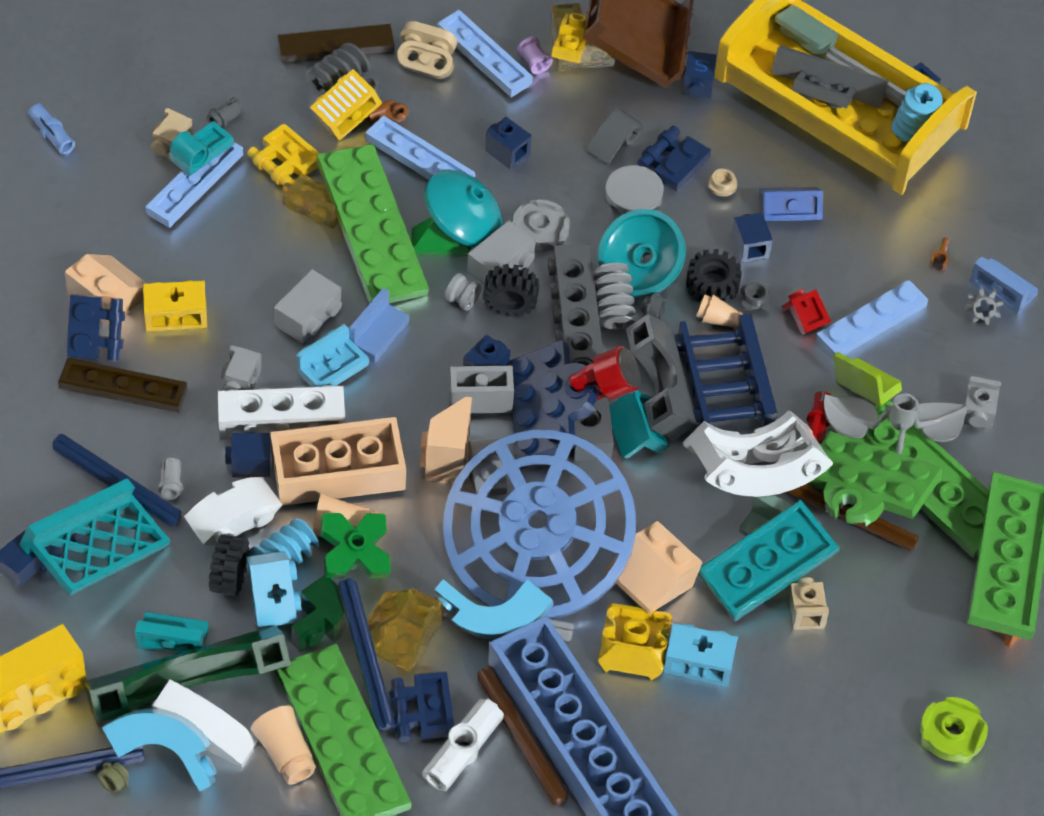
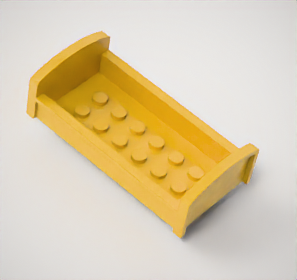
M755 0L749 5L720 39L714 75L715 79L722 83L727 81L893 185L892 189L901 195L905 193L907 182L957 130L960 128L965 131L968 128L977 94L975 90L968 86L963 87L956 93L951 92L802 0ZM792 5L797 6L839 34L834 48L906 92L910 88L917 87L922 83H930L941 92L943 97L942 105L921 126L911 140L905 142L896 137L892 131V122L900 106L885 97L881 107H875L853 99L847 108H833L828 106L825 101L816 98L810 100L802 97L799 93L792 90L794 80L772 73L771 70L778 47L782 45L813 56L816 55L779 32L781 25L775 22L776 15Z

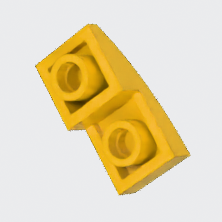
M579 13L565 14L560 25L559 35L552 49L551 57L580 63L588 42L582 38L586 16Z

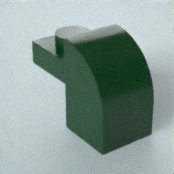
M323 575L301 591V609L307 616L291 626L292 644L299 652L308 646L317 645L325 634L335 643L343 634L346 626V616L338 585L331 578H326Z

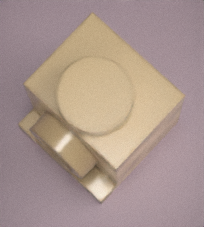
M166 108L164 111L165 119L162 123H157L153 129L152 138L154 141L150 147L158 156L170 159V146L174 138L183 131H188L193 135L191 118Z
M804 577L798 579L795 583H791L788 602L793 630L825 629L829 608L826 604L823 582H815L813 578Z

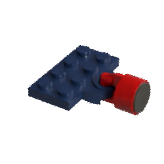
M560 340L510 360V366L513 367L514 433L530 430H554L575 436L574 421L586 418L596 409L593 406L597 400L605 397L612 400L638 390L641 376L634 356L628 349L619 346L596 355L593 363L590 365L570 363L569 345L564 340ZM531 438L514 442L515 459L531 455L554 456L561 440Z

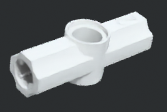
M480 698L464 720L450 730L449 739L422 772V777L427 780L430 786L438 791H447L466 765L472 764L476 760L478 750L504 717V713L499 709L498 705L488 698L486 700ZM466 742L470 745L467 747L458 746L457 743Z

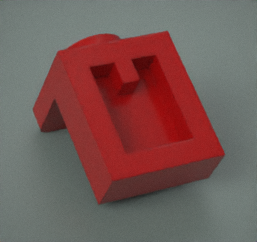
M804 289L798 290L788 295L789 301L781 306L783 311L790 309L801 335L831 322L817 289L808 293Z

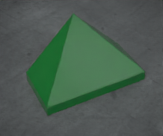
M432 217L411 228V243L416 255L468 256V253L471 252V246L461 244L449 237L439 228Z

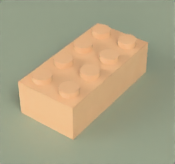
M396 417L270 432L274 475L278 499L282 506L319 501L321 493L338 499L406 490V465Z

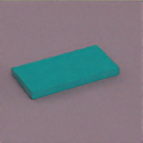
M799 500L700 567L698 576L734 622H736L788 587L791 583L837 554L839 546L805 504Z

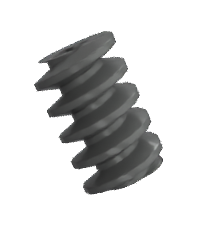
M344 43L339 49L334 50L331 55L325 56L315 66L308 68L305 78L310 89L319 97L330 90L340 77L347 75L352 69L360 76L362 72H368L370 64L361 49L354 44Z

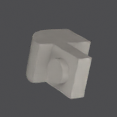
M499 439L469 441L468 462L482 449ZM496 451L486 456L470 473L471 482H474L476 495L487 478L503 466ZM506 475L493 486L487 496L507 494Z

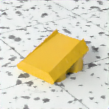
M610 603L606 613L598 662L605 673L609 670L647 676L651 681L663 673L672 621L671 613L654 611L648 614L643 608Z

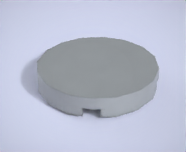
M636 165L623 166L613 171L607 178L605 187L607 203L611 207L613 205L617 208V212L621 214L638 209L653 210L661 205L664 193L661 178L654 171Z
M542 199L531 200L530 204L518 206L512 214L511 222L535 239V251L545 252L554 250V245H562L569 236L570 219L564 213V209L552 201Z

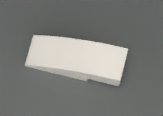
M169 680L152 705L153 709L171 711L193 722L202 730L211 743L205 749L206 751L241 768L259 742L253 733L226 712L172 680Z

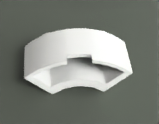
M251 477L232 483L234 488L218 496L215 492L209 494L184 516L203 545L215 546L221 534L236 537L252 528L264 527L273 520L274 514L282 506V503L263 477Z

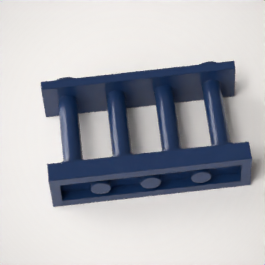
M752 314L739 315L738 326L733 331L689 336L686 321H681L678 334H674L678 352L681 354L694 407L693 412L697 423L695 427H699L704 421L710 424V422L754 418V420H759L760 427L776 421L778 412ZM732 343L735 346H740L741 352L739 356L695 360L693 348ZM741 368L742 371L746 370L747 373L746 380L707 385L701 384L699 372ZM747 393L753 396L754 402L750 406L708 410L705 397Z

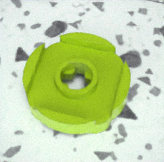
M948 697L942 702L936 704L933 702L926 708L920 723L921 744L925 750L930 751L941 759L961 764L968 763L973 756L981 751L988 735L987 722L984 723L983 718L980 716L981 711L970 701L958 697ZM952 724H956L959 726L958 731L961 734H951L945 727L950 728Z

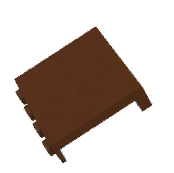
M589 0L582 38L667 89L674 81H679L686 71L684 64L685 57L689 51L687 43L692 31L690 23L694 14V0H684L681 4L675 0Z

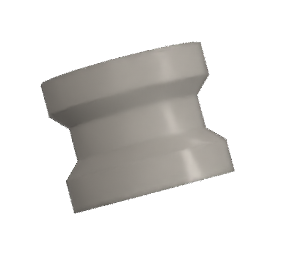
M458 273L448 284L445 299L449 302L459 303L461 309L468 311L478 300L482 286L477 282L467 281L466 276Z

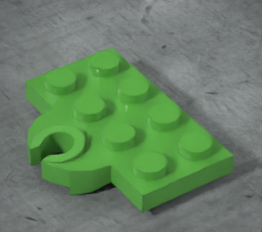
M829 431L820 446L831 459L833 465L807 484L824 489L826 513L829 512L834 519L840 516L839 510L843 505L853 504L854 506L847 509L846 512L847 523L864 522L868 526L877 520L884 510L913 519L942 478V467Z

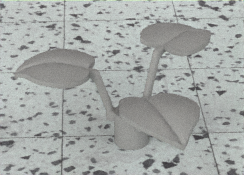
M902 393L898 394L894 398L893 405H887L885 411L877 418V411L874 405L864 399L849 396L835 397L827 394L824 398V412L828 423L837 433L850 438L864 437L868 428L876 429L889 416L893 428L900 431L896 453L902 454L905 432L913 424L916 429L922 428L923 435L930 440L938 442L952 441L960 434L968 410L967 405L929 402L919 404L913 395Z

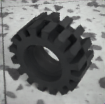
M709 249L703 250V256L699 252L695 254V258H691L686 277V288H689L688 293L690 296L695 294L694 300L697 302L703 299L704 294L711 297L715 295L725 303H729V298L733 300L739 291L742 271H740L741 265L736 263L734 256L728 258L729 253L726 251L720 255L718 254L719 249H714L713 254H710ZM716 273L724 277L725 280L712 282L705 279L703 275Z
M503 264V269L499 265L495 266L494 271L490 269L485 278L482 296L483 300H485L484 304L486 307L490 306L492 312L499 310L498 314L502 316L504 313H509L508 317H514V313H517L519 317L524 316V312L530 314L532 309L536 308L540 286L539 279L535 278L536 274L533 272L528 274L529 269L525 267L519 270V265L509 268V264Z
M225 534L219 536L218 543L216 542L215 552L212 555L213 561L210 564L211 572L209 573L210 581L208 585L211 592L235 597L239 595L242 583H244V575L247 571L246 557L250 551L248 539Z

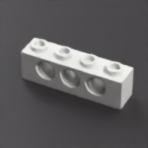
M325 385L307 388L296 386L282 389L261 388L258 390L230 389L228 391H218L220 440L232 439V433H270L345 423L343 386Z

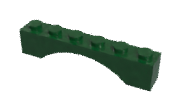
M274 625L83 682L91 712L96 721L101 722L133 712L139 707L156 700L169 680L189 688L227 678L263 674L290 666L291 662L284 634Z

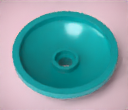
M446 169L435 173L426 183L424 198L427 209L439 228L455 241L467 246L477 247L502 226V215L497 200L492 192L474 176L462 171Z
M652 209L633 210L618 217L604 232L598 248L599 266L607 263H624L629 265V270L625 273L632 276V282L629 284L633 287V293L630 294L633 297L651 296L653 293H659L666 289L681 272L686 256L685 239L678 225L666 214ZM647 255H652L651 260L648 263H644V258Z

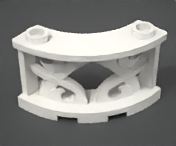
M790 410L769 425L755 429V433L740 435L739 432L716 428L704 421L683 442L687 450L699 457L708 472L704 476L708 483L723 491L742 496H770L796 489L817 478L833 465L831 459L813 436L810 427ZM763 461L776 462L772 465L763 466L748 465Z

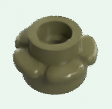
M105 762L102 765L103 769L98 773V780L107 791L117 794L121 789L129 786L127 779L129 773L122 764L115 762L112 765L110 762Z

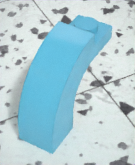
M442 580L435 588V592L439 596L437 602L450 613L454 610L458 611L452 619L453 625L470 635L485 639H498L543 618L554 605L553 599L529 580L525 581L510 600L493 607L480 606L471 602L445 580Z
M163 709L136 710L124 714L102 727L118 758L140 746L159 744L172 749L178 754L199 792L211 786L216 780L213 776L216 774L214 764L207 755L203 757L201 754L202 751L211 745L209 739L193 722L177 713Z

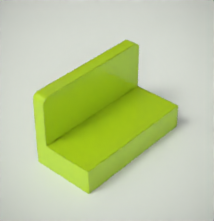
M840 352L833 355L836 382L873 403L882 406L902 391L900 380L857 357L851 359Z

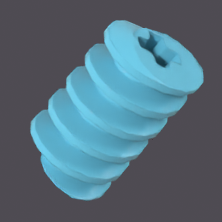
M922 83L917 87L910 88L906 92L892 122V131L900 140L909 142L921 126L942 105L943 97L935 86L930 83Z
M294 518L291 520L290 525L282 526L279 530L280 532H273L269 539H263L259 546H253L247 557L285 551L289 561L292 559L295 563L301 564L303 559L300 553L302 552L305 556L311 557L313 552L310 546L318 547L319 542L305 521L300 518Z

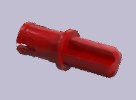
M822 391L814 394L812 410L807 414L806 418L808 426L819 444L824 440L826 428L830 425L824 412V398L823 401H820ZM825 391V393H824V398H825V395H826V394H827V395H831V394Z

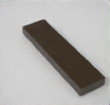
M391 24L278 35L281 63L324 59L325 56L331 55L334 50L339 49L344 43L356 45L364 54L395 51Z
M67 358L58 381L59 389L177 413L180 412L188 389L187 382L71 358Z

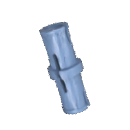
M38 103L29 109V118L40 128V134L46 140H50L59 153L65 155L74 149L75 141L63 130V124L59 119L53 118L44 105Z

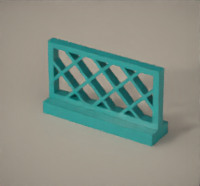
M127 478L29 525L19 545L26 554L34 552L67 594L71 596L168 547L171 540L132 495L135 486ZM129 507L137 516L136 521L119 517L120 510ZM103 521L113 524L112 533L95 529L96 522ZM118 526L134 529V539L117 535ZM140 531L152 534L157 541L152 544L140 541ZM78 533L88 536L87 545L70 541L71 534ZM93 538L109 541V551L92 547ZM116 543L132 547V554L126 556L114 553ZM52 545L63 548L62 558L50 555L45 547ZM68 550L86 554L85 562L80 563L68 560ZM91 556L108 560L107 567L99 568L90 565ZM66 568L83 572L82 579L73 583L65 574Z

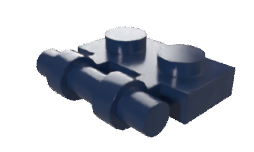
M671 126L668 130L662 131L657 136V141L652 146H647L642 151V157L637 161V164L646 168L649 165L655 167L654 172L661 178L662 183L677 192L710 158L711 149L689 136L682 142L676 140L680 135V130L676 126ZM665 149L671 152L666 158L661 155Z
M70 295L67 357L98 359L100 347L108 348L107 360H120V349H123L124 339L121 338L122 321H125V311L122 310V298H111L110 309H103V296ZM102 319L109 320L108 337L101 336Z
M447 672L414 674V686L405 687L404 679L402 678L392 679V690L389 692L390 704L394 706L395 716L393 718L395 726L393 729L397 732L398 741H410V730L412 728H420L421 739L449 737V732L454 727ZM416 701L418 712L408 713L407 703Z

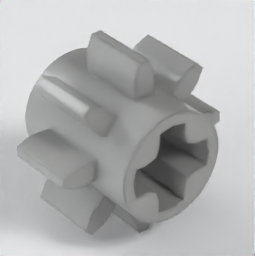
M980 286L979 293L976 295L973 293L968 294V298L973 304L967 305L966 311H974L973 322H977L980 318L989 325L990 318L993 316L1001 317V313L996 307L1003 305V299L995 300V288L987 292L984 291L983 286ZM982 300H986L987 304H990L988 306L989 310L983 311L980 306Z

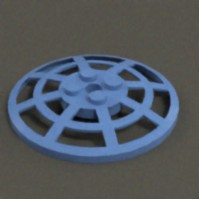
M530 430L514 433L493 442L477 453L465 465L448 494L444 510L443 534L447 554L458 577L477 599L489 607L498 606L510 600L526 580H529L537 588L550 587L562 583L571 601L552 606L545 616L554 619L585 609L599 600L614 586L624 572L632 554L636 537V512L626 479L616 464L602 450L590 442L569 433L554 430ZM531 438L561 440L554 456L531 455L514 459L507 446L513 442ZM573 444L595 456L609 470L613 478L595 485L593 480L582 469L567 461ZM496 451L503 466L487 478L479 489L478 494L460 491L465 479L474 467L486 456ZM529 465H550L544 482L526 483L519 468ZM562 471H568L577 477L586 489L568 496L566 492L557 486ZM508 474L515 490L507 496L504 502L488 498L487 495L493 486L503 476ZM620 490L623 497L626 513L623 542L604 535L606 530V512L602 497ZM593 501L596 512L595 531L577 525L575 508ZM455 503L473 507L471 512V532L475 545L459 555L454 545L452 532ZM482 510L499 514L500 531L485 540L482 538L480 527ZM536 513H542L547 516V523L539 529L529 525L531 516ZM573 538L589 543L590 545L583 556L569 567L562 552L570 545ZM506 543L513 552L518 554L513 572L499 564L491 556L490 551ZM600 548L618 554L614 565L606 576L594 588L582 595L574 577L591 563ZM481 557L495 574L510 582L505 600L498 599L482 589L469 576L464 567ZM550 558L557 572L554 575L544 577L526 576L531 560Z

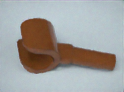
M944 237L940 249L931 255L930 268H932L935 261H940L943 263L942 271L947 269L949 257L946 251L950 242L949 238Z

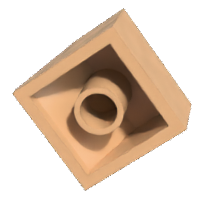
M86 254L64 271L68 295L103 296V309H110L111 298H122V310L125 311L126 315L144 300L143 284L147 283L111 255ZM101 320L109 326V320Z
M464 397L430 419L429 431H422L420 468H426L425 481L454 484L457 476L465 467L470 436L472 397Z
M656 521L636 533L631 557L616 584L650 614L693 587L702 561L659 521ZM618 555L606 567L604 572L605 574H607L611 567L614 565Z

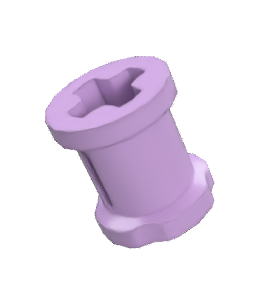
M528 37L517 47L519 57L525 58L529 64L530 71L535 75L545 72L553 63L551 55L544 52L540 47V41L537 37Z

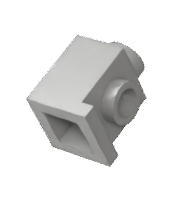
M231 345L229 349L230 362L224 364L221 373V379L225 381L223 391L230 389L253 390L261 374V353Z
M970 376L964 405L968 406L964 419L965 424L979 428H992L1001 387L1000 381Z

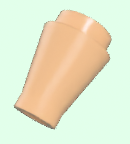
M704 294L696 317L702 319L703 323L734 329L738 326L739 315L743 313L737 311L715 295L711 297Z

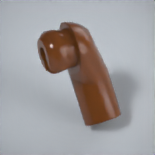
M387 100L382 102L377 109L366 117V120L372 123L384 115L392 121L401 122L407 118L408 108L402 103Z

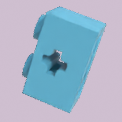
M285 551L246 557L254 618L258 629L296 623V612L302 609L299 592H293L292 580H297L295 561H289ZM273 584L279 585L277 589L278 594L271 593Z
M673 623L663 673L728 686L738 636L729 635L724 631L700 629L691 624L680 625Z

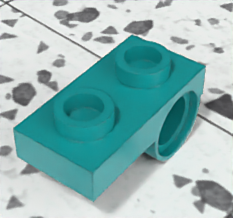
M214 121L194 135L188 131H183L171 143L170 160L191 176L234 145L233 136Z

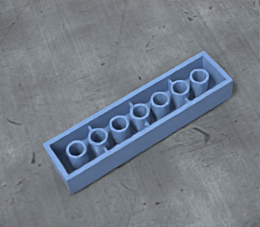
M548 616L489 642V665L498 674L523 718L586 816H679Z

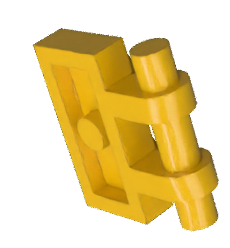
M285 123L262 138V144L265 149L260 151L254 146L247 152V156L253 160V165L259 170H265L271 175L270 178L274 183L283 185L287 190L291 189L295 184V180L289 175L295 173L301 179L318 168L316 160L317 155L320 154ZM277 157L282 164L277 166L272 160Z

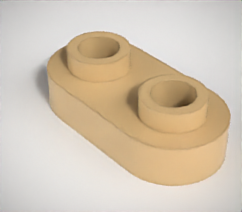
M416 21L407 22L400 34L403 43L408 40H416L445 49L450 55L453 54L458 43L456 37L451 32Z
M416 40L404 42L397 52L398 60L403 68L435 79L448 77L454 68L452 56L447 50ZM411 54L418 55V58L416 60H408ZM438 62L445 63L442 69H436L435 65Z

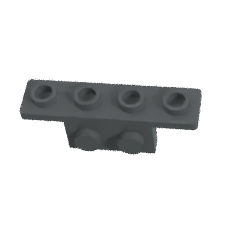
M782 45L777 49L771 70L773 74L794 80L792 90L799 93L802 97L810 100L816 98L825 101L828 106L833 108H847L853 99L875 107H881L889 82L885 78Z

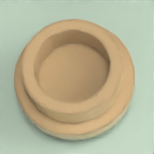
M718 169L709 177L708 188L715 195L729 196L737 189V179L732 171Z

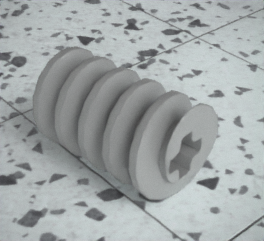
M624 263L603 264L594 271L599 323L603 328L610 330H626V328L636 322V319L631 317L635 314V308L631 306L634 304V297L630 295L633 293V287L629 284L632 282V276L625 273L629 270V265Z

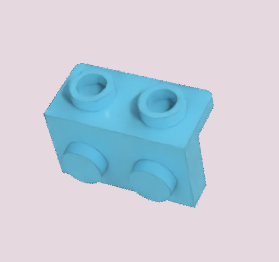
M345 324L336 330L329 331L323 338L312 345L305 346L296 356L297 373L311 387L337 386L369 365V357L350 340L349 328Z

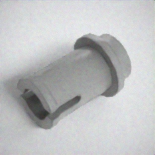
M169 457L165 458V461H161V482L158 484V491L167 500L177 499L183 492V484L180 482L182 463L177 458Z

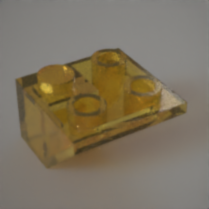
M416 589L385 592L367 619L377 657L411 672L442 623L443 602Z

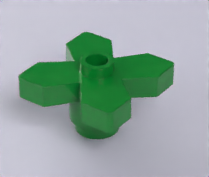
M324 513L320 519L321 537L336 546L323 559L324 576L326 578H344L350 570L359 568L369 578L388 577L391 572L390 556L374 545L387 532L385 514L366 513L356 528L341 513Z

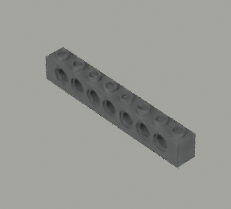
M590 244L554 245L553 258H548L549 276H554V281L550 283L551 300H557V305L553 306L554 324H559L560 330H556V342L564 340L569 345L570 363H580L587 366L593 363L596 355L603 353ZM605 397L595 402L593 407L596 410L589 416L574 421L575 436L590 442L611 459L613 434L609 400ZM576 446V448H573L574 461L598 460L581 447Z

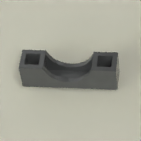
M647 314L626 328L631 353L644 366L654 387V397L644 403L649 427L653 431L674 441L697 426L672 326Z

